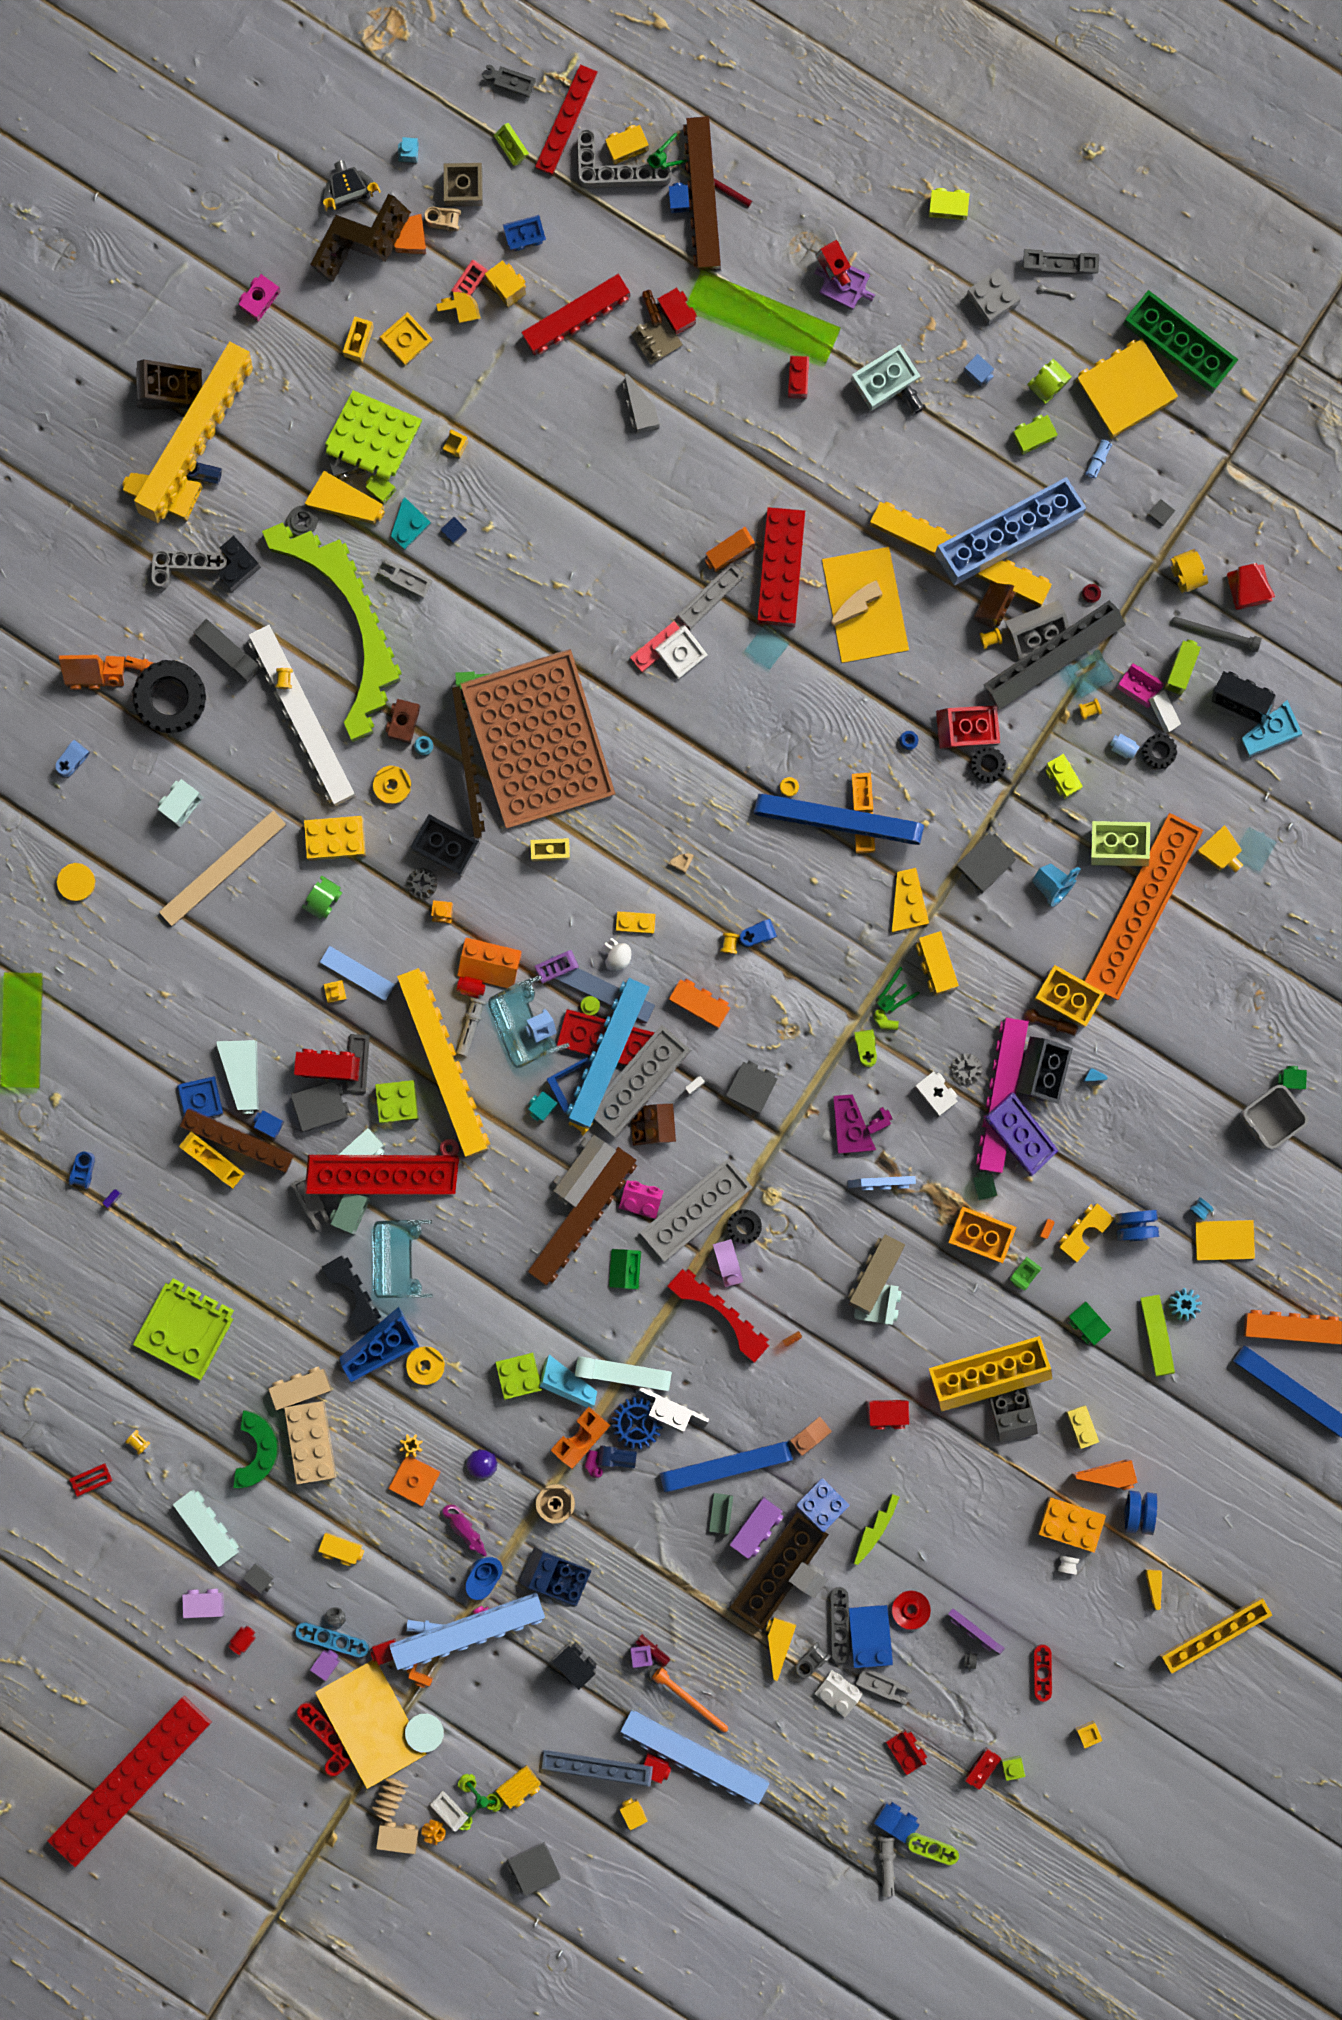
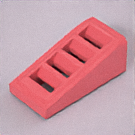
M472 260L451 292H462L458 289L461 286L468 291L467 294L472 296L484 280L485 273L489 270L477 261ZM476 268L481 272V274L478 275L472 269ZM471 274V275L474 276L477 280H476V281H473L472 279H470V278L468 277V275ZM466 280L473 286L470 288L463 281Z

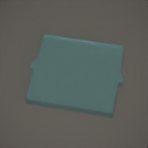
M765 624L745 649V652L755 658L756 662H760L770 670L790 643L781 637L779 632L773 631Z
M1249 827L1239 844L1242 851L1236 858L1243 861L1246 866L1250 865L1261 871L1277 842L1265 836L1264 832L1260 833Z

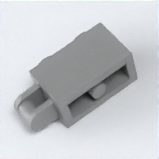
M802 1562L789 1582L804 1593L815 1598L828 1579L823 1576L825 1572L812 1563L807 1565Z

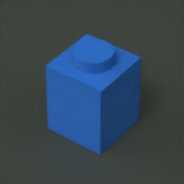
M674 183L672 186H669L670 213L689 212L688 185Z
M264 1110L261 1113L258 1112L253 1120V1123H255L254 1128L275 1139L285 1122Z

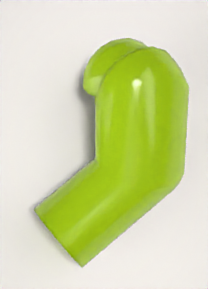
M882 1009L875 1011L873 1017L881 1029L898 1030L899 1021L888 1020Z

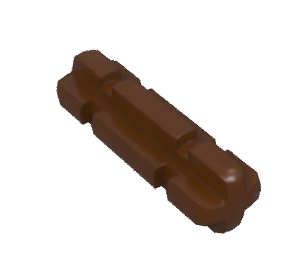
M643 291L642 296L652 325L661 324L662 320L652 291Z

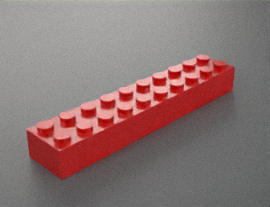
M184 1695L47 1841L74 1867L78 1866L205 1731L212 1721Z

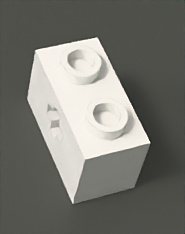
M933 1071L918 1083L915 1088L935 1113L940 1116L958 1102L956 1100L958 1096L951 1087L948 1089L944 1085L946 1081L939 1072L935 1074ZM934 1088L942 1090L941 1098L939 1096L934 1097Z

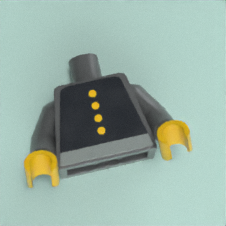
M344 160L338 161L334 164L337 173L331 174L330 180L326 183L323 201L324 209L327 211L328 207H333L336 210L369 199L370 196L373 197L372 193L374 191L381 193L380 188L363 171H357L355 167L347 169Z

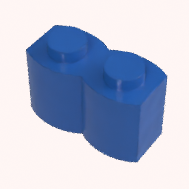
M885 1802L873 1822L906 1844L907 1837L911 1833H915L920 1825L917 1822L918 1818L909 1812L907 1815L900 1811L901 1807L894 1802L890 1804Z

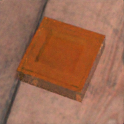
M797 1331L782 1340V1342L788 1347L801 1339L802 1335Z

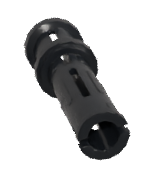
M910 385L901 391L903 395L902 400L910 408L911 416L920 413L926 408L925 404H922L918 398V392L912 389Z

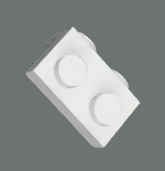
M831 1670L827 1678L814 1693L844 1717L850 1713L862 1696V1692L856 1686L850 1684L833 1670Z

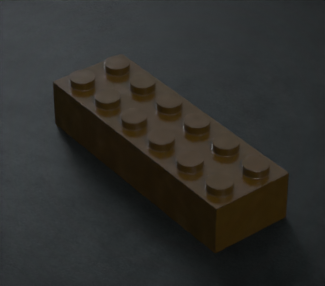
M796 1511L734 1599L730 1608L762 1630L793 1587L789 1580L802 1562L807 1565L810 1563L829 1534L826 1531L821 1532L809 1519Z

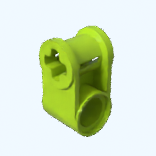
M874 1030L854 1032L861 1064L865 1067L874 1066L877 1061ZM866 1053L874 1057L871 1059V1062H867L866 1059L863 1060L866 1057Z

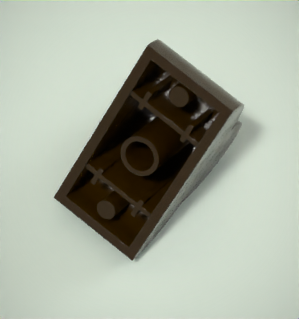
M146 359L137 361V407L149 410L190 408L202 388V369Z

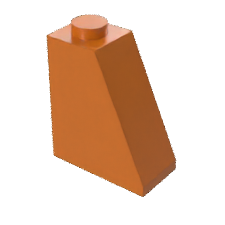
M743 527L706 552V559L704 561L709 569L713 568L717 572L755 549V542L747 528Z

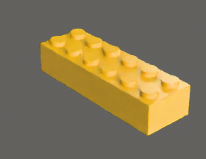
M1040 1336L929 1368L930 1379L941 1412L1053 1379L1052 1370Z

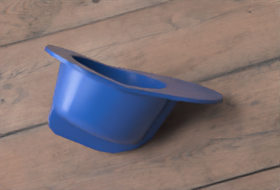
M480 1558L473 1563L470 1575L465 1583V1590L470 1598L482 1600L491 1593L503 1573L502 1563L497 1558Z

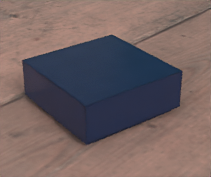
M455 517L440 529L453 544L467 532V529Z

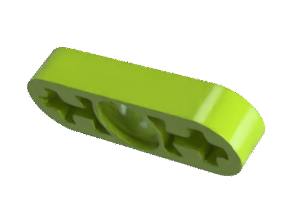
M911 1833L906 1839L907 1847L916 1854L947 1865H953L959 1859V1853L952 1845L919 1833ZM918 1840L921 1844H923V1848L921 1847V1845L918 1844L913 1845L912 1842H916ZM937 1845L936 1852L928 1853L929 1846ZM942 1850H943L945 1853H947V1854L952 1853L953 1856H952V1857L949 1856V1857L947 1858V1857L942 1853Z

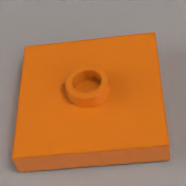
M408 1455L407 1458H404L389 1489L424 1506L441 1472Z

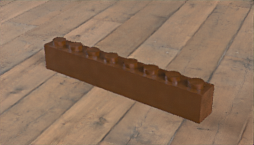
M709 116L686 118L687 124H683L684 136H688V143H685V154H689L690 161L686 162L687 173H691V180H688V192H692L693 199H689L690 210H694V217L690 219L691 229H695L696 235L692 236L693 248H697V255H693L694 266H698L699 272L721 270Z
M617 1147L616 1152L583 1198L573 1208L528 1271L531 1275L545 1285L554 1283L559 1276L556 1272L560 1267L565 1268L570 1261L567 1258L571 1252L575 1253L580 1247L581 1243L579 1240L582 1236H588L593 1229L590 1227L594 1220L598 1222L604 1213L601 1210L605 1204L607 1206L611 1204L615 1198L613 1193L616 1189H622L626 1183L624 1180L628 1173L632 1175L638 1165L635 1164L637 1161L620 1147Z

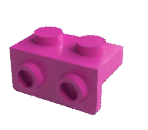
M1132 663L1116 688L1146 708H1149L1151 705L1149 698L1157 694L1162 689L1164 683L1157 677L1144 671L1143 668Z
M627 1180L619 1209L656 1219L664 1191L655 1186H646L638 1181Z

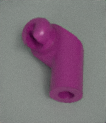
M589 1450L585 1468L590 1476L599 1478L602 1476L603 1471L596 1463L598 1452Z

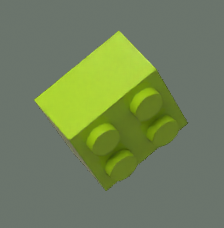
M414 1080L375 1084L379 1123L419 1119Z
M534 1352L495 1362L504 1400L543 1390L540 1387L541 1380Z

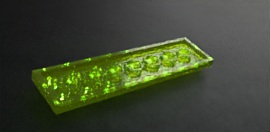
M701 270L687 302L690 308L693 307L697 311L823 363H827L841 330L839 326Z

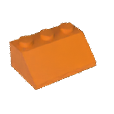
M466 937L457 976H469L483 980V983L513 990L522 951Z

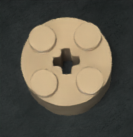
M550 1484L544 1487L537 1496V1512L549 1523L564 1522L572 1515L575 1509V1497L568 1487L562 1484ZM554 1498L561 1502L557 1509H554V1505L550 1504V1502L554 1501Z

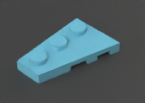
M1288 700L1269 715L1264 726L1258 724L1242 737V743L1249 757L1302 736L1303 733Z
M548 1355L545 1360L540 1387L592 1409L595 1405L597 1391L581 1378L575 1376L573 1372L551 1355Z

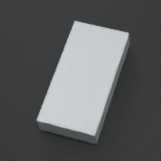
M1165 690L1149 698L1165 733L1170 732L1181 724Z
M701 1076L697 1077L686 1086V1092L689 1095L693 1094L705 1084V1081Z
M444 1791L430 1804L432 1809L455 1832L469 1818Z

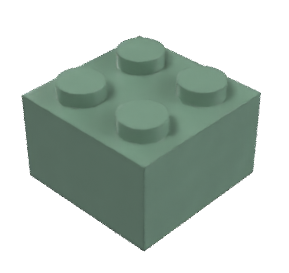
M340 1194L337 1200L340 1203L338 1209L333 1210L329 1219L332 1221L331 1225L355 1234L370 1199L359 1194Z

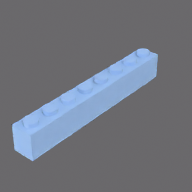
M536 1592L391 1643L390 1650L397 1670L402 1669L404 1671L412 1668L413 1664L419 1662L421 1664L428 1663L433 1657H445L450 1654V1651L456 1649L458 1651L465 1650L470 1644H482L487 1641V1638L493 1636L499 1638L504 1636L507 1631H519L524 1628V1625L529 1623L531 1625L538 1624L545 1618V1614Z
M632 1709L621 1729V1732L624 1733V1738L632 1742L634 1739L641 1742V1747L649 1751L651 1748L658 1751V1756L666 1760L668 1757L675 1760L674 1764L683 1769L687 1766L692 1769L691 1773L700 1778L704 1775L710 1779L709 1782L717 1787L720 1784L727 1788L726 1791L734 1796L737 1793L744 1797L743 1800L751 1805L760 1803L770 1784L769 1781Z

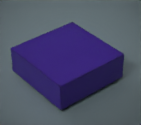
M114 1189L103 1201V1204L107 1208H111L121 1197L122 1193Z

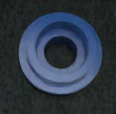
M905 731L901 734L899 742L902 748L912 750L918 745L919 739L915 732ZM910 737L912 739V743L907 744L905 742V739Z

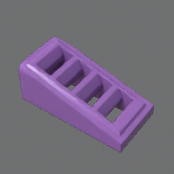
M572 950L534 966L541 983L579 968ZM564 957H567L570 967H568ZM557 960H560L564 970L560 969ZM550 963H553V966L556 970L555 974L552 971ZM543 966H546V969L549 973L548 977H546V974L542 968Z

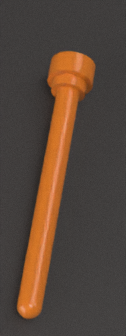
M660 1667L652 1676L653 1681L657 1684L666 1685L720 1731H728L727 1725L669 1679L668 1672Z

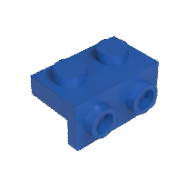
M539 215L503 224L510 250L519 251L524 249L526 245L532 244V246H537L546 240Z

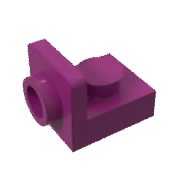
M879 1108L883 1120L880 1121V1118H876L869 1122L870 1126L867 1129L870 1135L891 1125L890 1121L893 1118L888 1109Z

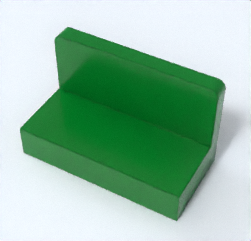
M611 1250L609 1287L639 1289L641 1251Z

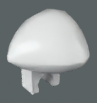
M613 938L610 939L609 943L606 942L602 949L608 953V957L605 960L606 968L610 971L625 969L631 960L630 946L626 943H618Z

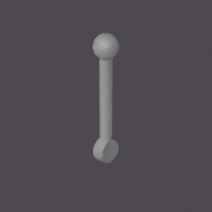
M1044 285L1038 287L1040 292L1047 291L1067 295L1072 299L1077 297L1076 291L1067 292L1047 288Z

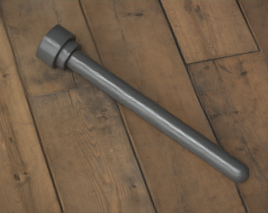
M1173 617L1171 620L1173 624L1247 645V648H1251L1250 650L1258 652L1262 640L1258 636L1247 638L1178 617Z

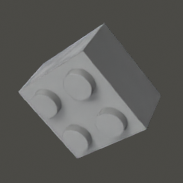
M1000 268L967 291V296L988 325L1019 305L1021 301L1020 296Z

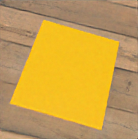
M884 547L822 559L833 618L842 605L864 586L877 580L882 591L881 598L867 603L868 612L835 626L842 663L909 651L890 548Z
M371 1660L315 1692L367 1789L427 1755L426 1752H418L408 1745L405 1738V1728L409 1720L377 1661L373 1662Z

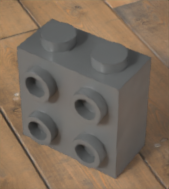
M748 1060L747 1063H742L726 1097L761 1114L778 1079L775 1078V1073L767 1069L763 1072L757 1069L759 1065Z
M545 1841L510 1857L508 1860V1869L511 1875L515 1874L518 1880L515 1882L519 1892H523L525 1896L561 1879Z

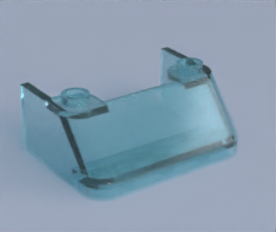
M541 975L518 982L490 997L488 1001L492 1017L509 1059L515 1068L527 1066L569 1047V1043L556 1046L555 1041L551 1037L536 1043L533 1037H528L524 1027L528 1025L526 1020L534 1017L529 1003L535 997V991L531 984L541 980Z
M432 1220L377 1221L374 1224L373 1291L377 1298L433 1297L432 1294H421L422 1286L419 1280L412 1279V1240L419 1238L421 1224H432Z

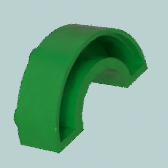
M243 1410L241 1430L248 1432L254 1437L257 1443V1454L250 1465L236 1468L233 1488L249 1487L265 1479L275 1467L279 1455V1441L273 1426L260 1414L248 1410Z

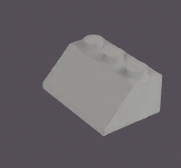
M1058 600L1005 621L1010 640L1019 660L1069 628L1066 612Z

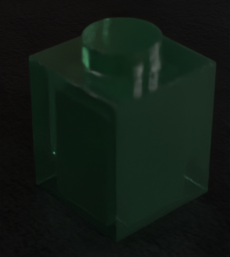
M987 1171L975 1173L976 1177L972 1178L977 1200L998 1196L992 1173L987 1174Z

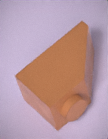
M818 1417L791 1438L790 1441L803 1456L832 1431L823 1419Z

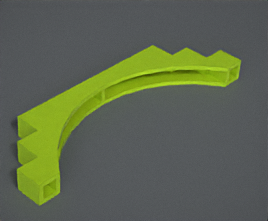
M283 522L263 530L262 533L271 552L296 558L316 568L336 585L347 598L356 614L364 647L363 678L356 701L344 724L352 742L373 734L372 728L375 727L371 717L367 718L366 716L387 707L385 702L389 700L385 691H380V689L401 681L399 676L402 673L398 664H393L391 658L395 656L391 647L387 648L384 643L387 640L383 629H378L377 623L380 621L376 612L372 613L369 608L372 605L368 595L364 596L362 589L365 586L361 577L357 578L354 573L357 571L354 561H349L347 554L350 552L346 543L342 544L341 540L338 539L319 548L318 546L322 545L317 534L313 535L312 531L290 539L293 537L290 527H285Z

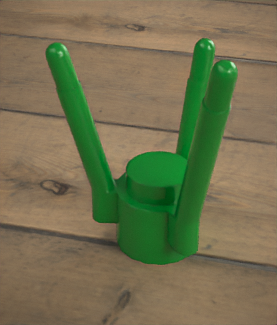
M674 133L660 148L649 155L647 162L652 168L657 169L661 167L665 169L666 167L688 162L685 159L666 163L667 156L663 150L674 140L677 133Z
M902 967L898 968L884 991L878 996L879 1000L876 1003L886 1013L889 1011L893 1012L896 1008L920 994L917 991L896 1003L897 1001L894 998L906 988V984H903L892 995L887 994L902 971Z

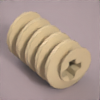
M385 1778L389 1785H382L385 1793H378L382 1799H375V1802L379 1806H372L371 1809L378 1817L392 1822L389 1816H395L396 1812L393 1809L399 1808L395 1801H402V1797L399 1794L405 1795L406 1793L402 1787L407 1788L409 1786L397 1779Z

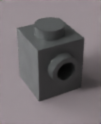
M255 1563L243 1580L262 1593L264 1590L268 1592L274 1585L272 1580L275 1577L261 1565Z

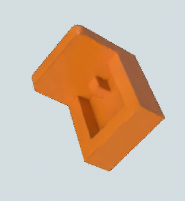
M106 656L103 671L106 686H124L125 657Z
M418 1663L413 1664V1667L407 1670L406 1673H409L408 1678L414 1680L415 1685L426 1688V1685L431 1686L433 1677L417 1672Z

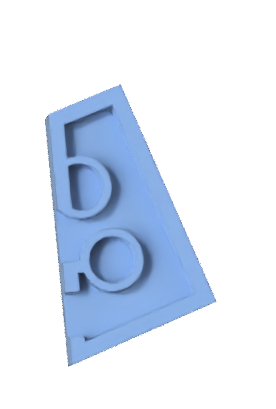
M915 1176L848 1180V1188L862 1187V1191L873 1190V1187L880 1186V1190L891 1189V1186L898 1185V1189L909 1188L910 1184H916Z

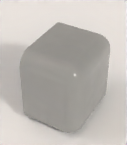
M1277 1085L1267 1090L1243 1108L1240 1114L1242 1122L1260 1146L1266 1150L1279 1147L1308 1124L1307 1114L1290 1091L1283 1085Z

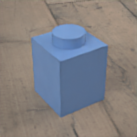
M979 354L964 368V372L979 386L983 383L987 385L994 377L992 375L994 368Z

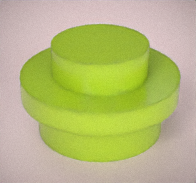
M593 996L585 997L581 1002L582 1011L588 1015L596 1014L600 1009L599 1000Z

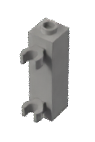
M595 1135L590 1141L583 1138L580 1144L585 1147L563 1179L557 1175L553 1182L558 1184L554 1192L560 1195L558 1199L566 1205L571 1203L575 1207L616 1152L615 1149Z

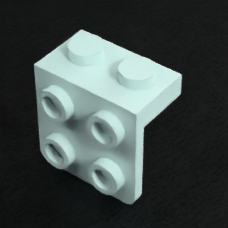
M885 1285L870 1315L855 1308V1319L893 1325V1321L897 1322L898 1310H895L896 1302H900L901 1291H898L899 1286Z

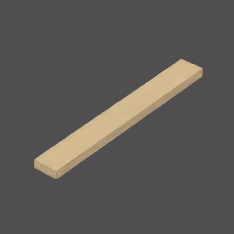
M273 810L160 910L159 913L173 927L286 826L285 822Z

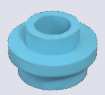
M421 736L415 741L414 748L418 754L428 755L433 750V742L429 737ZM422 743H427L426 749H421Z

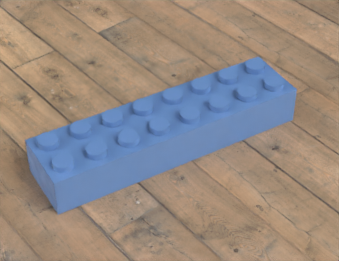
M1065 477L938 545L935 556L953 585H956L1083 517L1086 507L1068 478Z

